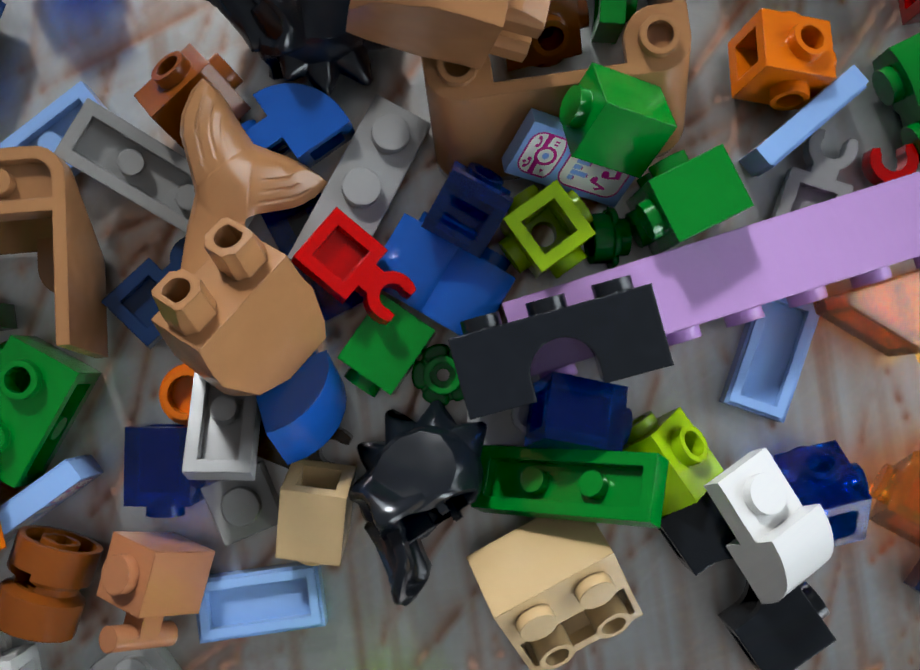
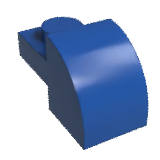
M297 83L276 84L254 93V98L267 116L258 123L253 119L241 123L253 144L283 155H287L292 151L299 162L309 168L350 141L355 133L351 121L331 97L316 88Z
M318 349L313 352L291 379L261 395H255L266 435L287 465L308 457L330 440L343 419L347 401L345 385L327 350L319 353Z

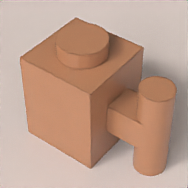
M113 531L107 557L102 567L96 596L126 612L123 624L105 626L101 630L99 635L101 650L108 654L174 645L178 638L177 625L171 620L163 621L164 616L199 614L215 551L175 532Z

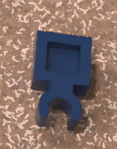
M185 237L173 246L170 253V264L163 270L148 258L101 301L150 350L162 339V336L151 321L159 311L152 297L151 290L169 271L181 269Z

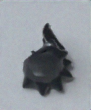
M206 0L219 9L239 32L250 50L258 52L262 60L268 64L269 77L273 80L284 79L285 81H293L306 76L314 88L328 96L331 95L340 73L362 85H370L373 77L368 52L391 48L346 32L350 0Z
M440 400L433 401L417 423L395 409L388 410L385 413V441L361 442L356 448L366 472L355 482L349 492V498L360 507L361 514L366 521L364 529L375 544L383 562L384 569L389 578L392 600L395 605L407 606L413 602L429 578L432 564L425 552L421 539L428 537L446 519L452 517L457 522L463 518L460 510L476 502L481 493L484 472L480 457L487 424L483 421L456 424Z

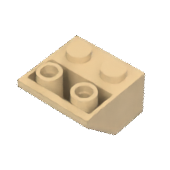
M537 517L466 556L494 620L529 670L558 668L566 664L578 650L600 638L606 639L619 635L628 628L631 621L643 615L614 552L598 525L594 522Z

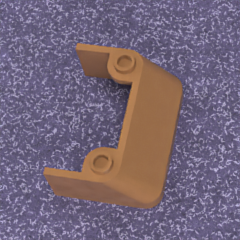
M647 0L648 6L641 8L633 14L624 29L622 48L625 63L605 66L661 87L677 128L655 158L668 153L680 140L684 130L692 39L686 0ZM489 55L480 70L442 60L421 57L435 156L440 172L449 181L462 186L519 179L520 177L504 172L501 158L531 108L559 117L560 107L565 94L573 85L580 83L588 68L494 82Z
M41 146L0 148V255L37 252L39 277L42 283L55 294L56 346L93 358H107V307L101 302L106 297L105 260L71 168L52 151Z

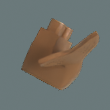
M350 0L346 32L417 56L442 60L480 70L489 54L522 63L528 54L532 38L538 39L544 30L551 0Z
M201 78L189 94L180 122V137L195 192L187 225L181 269L169 271L151 290L152 297L159 309L151 321L174 355L213 387L224 394L233 396L261 395L291 379L326 339L325 320L313 287L299 274L287 255L261 241L250 229L246 228L245 222L250 216L300 206L315 198L328 182L301 162L253 144L222 94L210 81Z

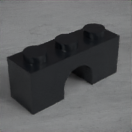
M631 275L591 285L594 299L568 306L565 294L562 293L526 303L527 318L502 324L499 311L461 321L460 325L463 335L448 339L469 419L472 420L537 402V395L531 377V364L537 351L547 342L557 338H575L586 344L594 355L600 379L604 383L674 365L652 283L634 288Z
M708 492L697 503L662 517L661 527L658 530L681 563L695 576L716 562L733 559L726 545L736 537ZM746 580L745 588L740 598L718 614L756 670H795L836 641V638L822 620L830 615V612L820 596L807 582L798 585L779 602L761 604Z

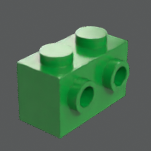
M722 143L690 160L685 150H681L648 168L649 173L636 180L640 189L626 201L630 212L625 214V218L630 223L631 234L640 248L648 245L652 255H656L754 206Z
M10 335L7 341L0 344V481L13 488L31 484L45 474L102 373L36 336Z

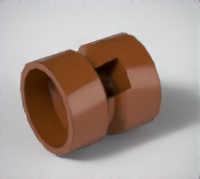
M29 525L19 528L7 561V567L14 576L5 578L0 582V631L13 637L41 643H62L72 640L76 634L86 604V599L80 592V589L87 588L93 583L104 550L101 544L82 534L56 527Z

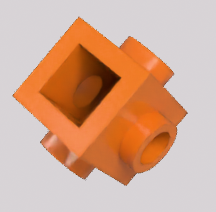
M761 8L728 42L732 99L768 104L773 109L781 111L799 110L836 79L837 58L833 51L830 21L802 16L793 11L781 12Z

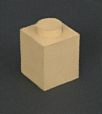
M301 459L290 465L280 488L275 558L295 560L307 566H341L350 533L353 501L349 498V492L355 484L356 466Z

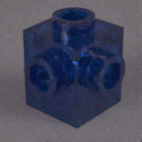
M836 440L809 447L800 446L788 452L774 455V461L803 506L820 504L832 529L834 547L866 539L872 504V496L869 493L867 478L857 463L849 462Z

